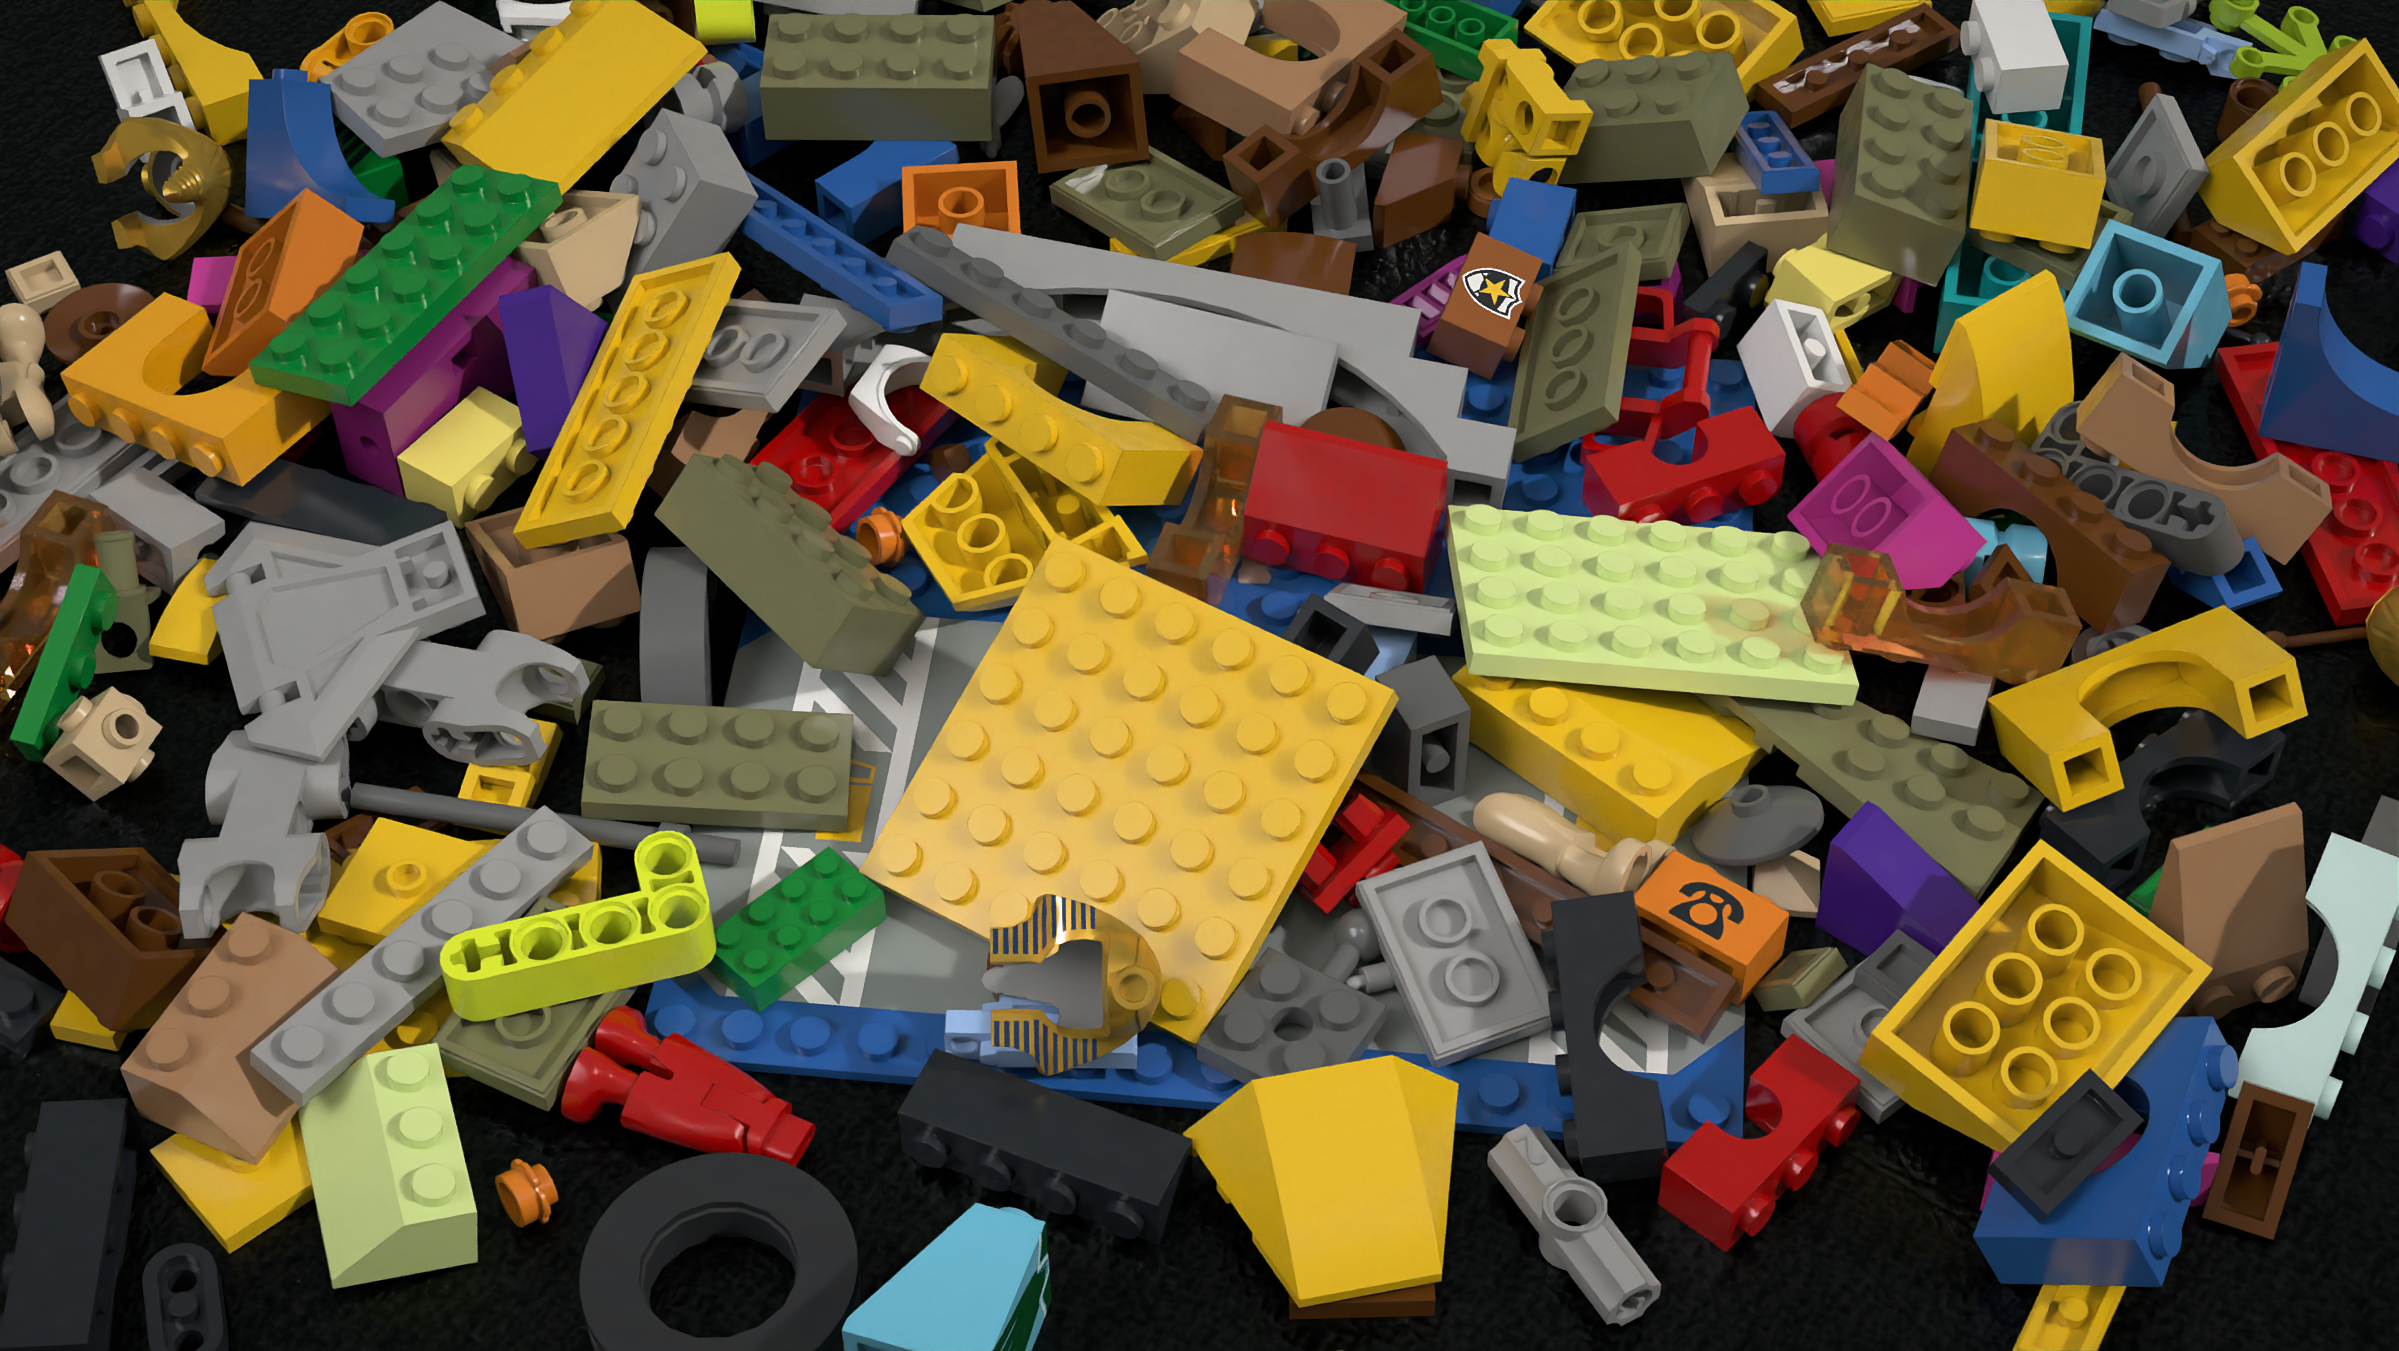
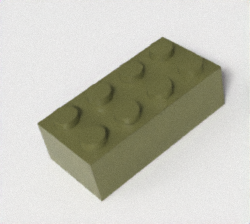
M857 13L843 15L770 14L759 85L766 140L991 141L997 80L994 15H916L911 13L901 15H860Z
M1867 63L1840 114L1826 248L1936 287L1965 236L1974 101L1964 98L1960 93L1950 88H1936L1911 79L1906 73L1898 69H1884Z
M694 453L654 515L811 668L887 677L927 618L909 600L912 593L908 587L896 578L880 573L869 562L872 557L871 553L857 541L840 535L829 525L832 520L831 515L818 504L801 498L790 488L793 483L791 477L777 466L768 462H761L759 466L746 464L729 454H723L721 458Z

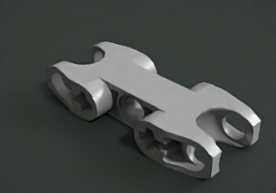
M493 630L486 635L477 650L431 643L430 637H426L414 642L348 728L346 736L348 741H361L365 739L377 720L421 728L424 738L433 749L446 758L458 762L472 763L479 766L528 765L538 761L548 745L541 738L539 724L529 719L525 713L529 709L543 703L572 702L584 694L590 685V681L581 660L558 647L542 642L528 634ZM539 667L551 668L560 673L564 678L554 675ZM515 737H517L522 743L516 741Z
M234 730L227 736L212 756L205 783V801L208 818L212 825H223L220 835L217 838L185 839L177 860L180 872L179 914L184 939L210 938L224 920L242 913V911L272 912L279 916L280 927L297 934L307 931L315 916L325 904L331 876L328 839L325 833H311L314 820L347 819L351 807L350 798L352 790L349 780V748L346 732L323 763L252 747L247 739L245 730Z

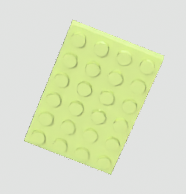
M1475 504L1469 507L1447 506L1443 526L1468 674L1854 705L1859 682L1837 611H1835V604L1820 555L1810 545L1808 539L1798 533L1791 531H1781L1776 534L1742 531L1732 526H1719L1716 528L1682 526L1667 520L1637 524L1635 521L1619 520L1608 515H1597L1591 518L1558 515L1549 510H1534L1532 512L1496 509L1484 504Z

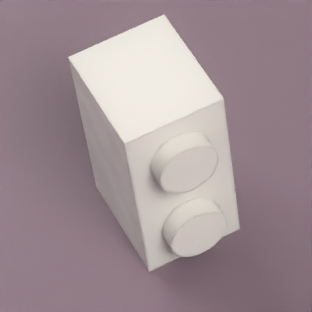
M1973 0L1969 21H1964L1961 25V48L1964 55H1970L1972 58L1976 88L1978 92H1985L1992 113L2003 114L2060 109L2069 63L2043 0Z
M1774 298L1736 346L1764 422L1772 435L1795 439L1793 436L1794 422L1802 410L1813 401L1825 395L1846 392L1849 386L1852 385L1823 309Z

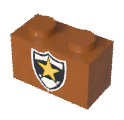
M1478 232L1460 269L1426 352L1457 366L1469 368V371L1491 380L1500 360L1503 359L1512 363L1521 345L1526 330L1516 325L1520 315L1527 319L1531 318L1544 287L1534 283L1543 260Z

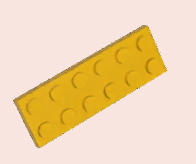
M729 251L638 274L633 277L513 531V535L526 550L553 544H565L571 540L604 533L612 534L626 528L633 517L637 501L647 479L653 472L654 463L667 434L673 427L675 416L687 390L692 385L696 369L705 349L711 342L713 331L724 307L729 302L730 293L742 269Z

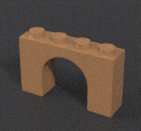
M1264 0L1260 25L1306 48L1319 58L1309 61L1274 59L1262 55L1208 27L1178 51L1170 97L1246 138L1265 124L1281 134H1298L1302 136L1311 127L1323 120L1339 102L1350 78L1353 59L1394 28L1404 32L1408 13L1383 0Z

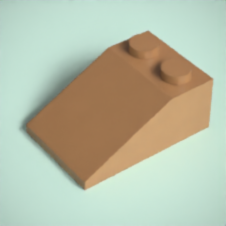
M524 507L464 523L467 537L506 623L512 632L528 634L551 645L565 639L567 632L587 626L597 629L613 627L624 622L627 619L626 615L640 611L641 597L628 541L619 531L612 534L604 533L571 540L565 544H553L526 550L513 535Z
M2295 802L2171 840L2148 920L2213 968L2210 975L2174 1017L2213 1016L2214 1020H2218L2233 1009L2258 1001L2264 1003L2275 1002L2288 995L2292 990H2295L2309 950L2307 904L2305 900L2302 811Z

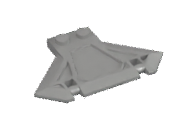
M452 520L381 547L250 521L204 577L206 589L210 597L228 594L227 597L212 606V611L239 709L242 715L262 712L261 716L244 726L250 745L321 763L327 758L414 642L444 630L456 628L467 621L486 614Z

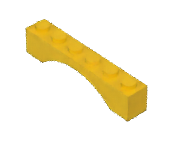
M123 0L127 8L132 6V12L142 37L150 36L148 37L149 39H155L165 67L169 66L166 70L174 91H181L183 98L186 97L184 100L196 131L204 129L207 136L220 146L247 138L249 79H263L249 53L218 44L191 28L176 12L179 0Z

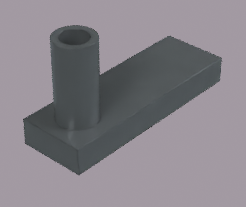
M1330 158L1321 162L1316 169L1319 195L1310 201L1314 234L1356 243V252L1374 250L1364 162L1352 171L1350 165L1340 158Z

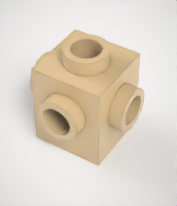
M112 686L91 700L81 696L71 704L57 723V726L64 732L46 755L43 762L94 802L123 785L125 781L131 783L142 774L155 755L149 749V746L163 727L146 714V710L140 702L129 695L120 693Z

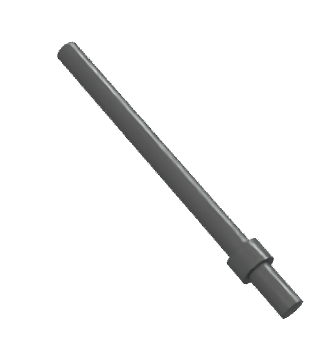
M364 783L354 784L350 798V804L353 809L506 832L514 831L538 811V809ZM554 812L589 841L599 843L600 846L635 851L639 843L647 836L659 831H675L691 839L696 848L699 861L736 866L740 856V840L691 833L689 825L662 822L658 828L604 819H587L578 815Z

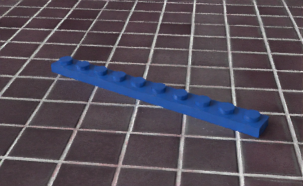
M642 118L613 145L614 148L625 154L629 160L638 147L640 137L646 131ZM744 170L759 197L738 227L737 232L745 234L760 244L764 250L772 252L790 264L791 268L802 272L820 284L824 290L831 291L849 303L851 308L864 313L879 323L886 331L909 333L915 331L919 324L942 320L943 297Z

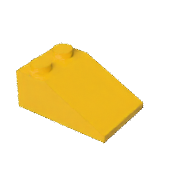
M1986 118L1970 212V228L1980 229L1982 237L1997 242H2014L2016 236L2040 240V247L2058 253H2074L2076 247L2090 249L2106 183L2102 139Z

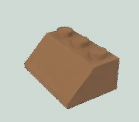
M242 911L121 1066L120 1070L139 1116L257 1166L300 1107L250 1066V1050L343 973L300 934Z

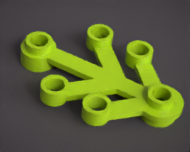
M2211 0L2209 4V11L2211 13L2209 18L2215 27L2225 32H2237L2241 28L2278 52H2263L2251 46H2241L2237 49L2229 64L2231 74L2238 79L2244 77L2260 78L2263 72L2291 75L2283 79L2278 88L2279 92L2318 57L2357 41L2349 36H2336L2329 49L2326 50L2317 28L2319 24L2318 17L2311 10L2301 6L2289 8L2280 24V31L2254 14L2259 6V0Z

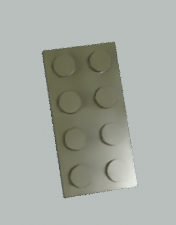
M1630 240L1535 282L1543 286L1544 289L1531 318H1526L1524 329L1526 332L1522 341L1508 427L1517 429L1512 456L1517 464L1537 455L1553 452L1563 444L1589 433L1600 432L1611 424L1618 422L1643 256Z
M593 700L581 798V816L587 819L847 832L853 714Z

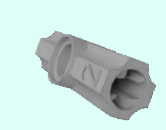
M1524 1124L1506 1133L1498 1145L1489 1151L1488 1166L1539 1233V1248L1543 1257L1553 1266L1567 1270L1607 1325L1619 1323L1623 1326L1642 1316L1645 1309L1659 1298L1661 1284L1607 1215V1198L1603 1190L1594 1182L1577 1176L1540 1126L1532 1128ZM1571 1221V1222L1580 1223V1224H1582V1225H1581V1226H1570V1225H1567V1224H1565V1223H1563V1222Z

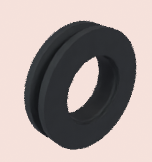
M714 1153L683 1159L664 1166L637 1181L624 1191L599 1219L586 1244L579 1277L583 1312L594 1351H845L842 1328L846 1319L863 1302L862 1279L854 1232L846 1213L836 1198L819 1181L803 1170L774 1158L748 1153ZM716 1237H748L774 1246L791 1261L795 1270V1285L783 1307L760 1326L731 1337L696 1338L671 1329L652 1313L649 1305L651 1287L662 1268L686 1248Z

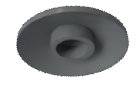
M1748 785L1736 790L1730 797L1709 808L1694 825L1692 840L1697 853L1702 858L1718 865L1751 866L1767 863L1785 857L1810 842L1823 825L1824 810L1819 798L1803 788L1784 785Z

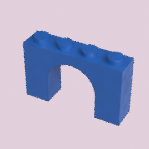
M762 70L742 80L747 97L746 120L737 132L725 135L736 157L750 168L798 141L766 140L759 90ZM865 140L871 144L869 148L815 180L819 218L863 246L903 223L902 167L958 164L960 159L959 152L953 141Z
M2213 1016L2174 1017L2113 1089L2144 1121L2148 1122L2142 1137L2134 1148L2121 1160L2107 1169L2084 1179L2041 1223L2031 1216L1997 1181H1994L1973 1238L2000 1283L2162 1287L2171 1258L2178 1254L2181 1247L2182 1226L2190 1202L2199 1194L2201 1170L2210 1144L2214 1143L2218 1138L2220 1114L2228 1091L2236 1085L2238 1079L2239 1065L2236 1052L2232 1046L2227 1045Z

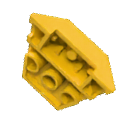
M2047 269L1955 320L1928 381L1936 389L1933 398L1926 410L1912 417L1906 430L1915 437L1906 455V459L1927 479H1929L1952 428L1992 418L2009 426L2015 432L2016 438L2030 449L2052 416L2060 408L2073 402L2072 351L2067 315L2056 278Z
M993 436L984 444L986 453L966 472H953L900 521L905 535L955 611H982L1014 605L1055 534L1128 568L1150 563L1147 553L1119 514L1114 517L1107 506L1096 505Z
M1394 1055L1251 1080L1183 1132V1136L1192 1139V1155L1194 1157L1199 1156L1217 1182V1191L1226 1204H1233L1251 1230L1252 1241L1299 1308L1435 1283L1442 1280L1459 1083Z

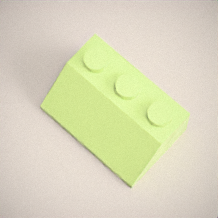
M437 1043L366 1054L306 1105L298 1109V1117L333 1289L478 1262L477 1209Z

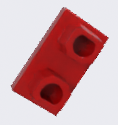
M1352 789L1348 790L1332 819L1345 834L1329 850L1319 842L1293 889L1306 903L1314 904L1325 914H1328L1342 898L1352 908H1357L1360 903L1355 894L1356 883L1390 872L1401 862L1390 848L1410 828V825L1397 812L1376 802L1373 803Z

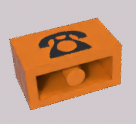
M1674 849L1634 894L1640 925L1737 979L1740 988L1731 1003L1738 1007L1744 1003L1755 989V986L1762 981L1783 955L1789 912L1776 906L1769 898L1760 894H1754L1719 875L1709 865L1696 862Z

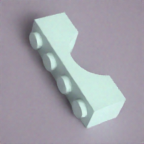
M2333 832L2326 845L2305 900L2306 904L2325 922L2334 938L2339 961L2334 985L2325 1001L2306 1018L2278 1028H2252L2238 1062L2239 1073L2236 1085L2229 1089L2227 1094L2228 1097L2237 1100L2243 1080L2313 1101L2315 1102V1107L2309 1126L2313 1116L2324 1120L2329 1118L2343 1081L2331 1077L2330 1074L2340 1050L2352 1055L2355 1054L2370 1017L2356 1010L2367 985L2381 990L2396 950L2383 946L2393 919L2399 921V858Z

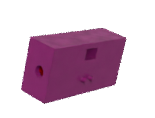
M507 256L352 407L329 401L349 474L396 496L406 498L397 457L477 387L480 386L503 399H506L515 390L498 302L501 295L539 287L535 267Z

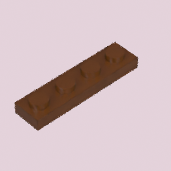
M1924 2L1757 82L1754 100L1767 111L1775 110L1786 126L1792 129L1846 103L1867 63L1884 69L1894 68L1908 73L1957 49L1960 30Z

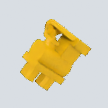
M1487 39L1483 42L1478 55V59L1484 66L1479 82H1474L1466 87L1460 103L1467 112L1460 133L1466 142H1476L1475 150L1480 159L1486 165L1494 167L1493 187L1499 196L1503 197L1509 177L1529 180L1535 172L1543 168H1553L1552 175L1545 183L1556 185L1566 162V155H1577L1594 113L1584 100H1570L1554 81V72L1545 63L1547 58L1540 49H1518L1510 39Z

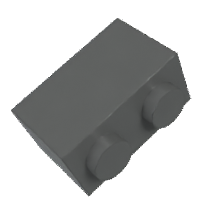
M1435 655L1410 664L1395 666L1387 672L1376 675L1375 681L1395 690L1399 698L1372 747L1371 762L1382 779L1431 807L1465 795L1471 709Z

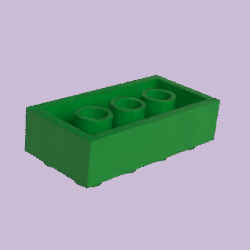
M1383 0L1408 13L1403 33L1433 53L1436 66L1469 80L1479 82L1484 66L1478 59V55L1485 40L1510 39L1517 46L1519 20L1473 1Z
M828 846L714 929L716 953L712 961L705 967L759 1014L886 920L884 892Z

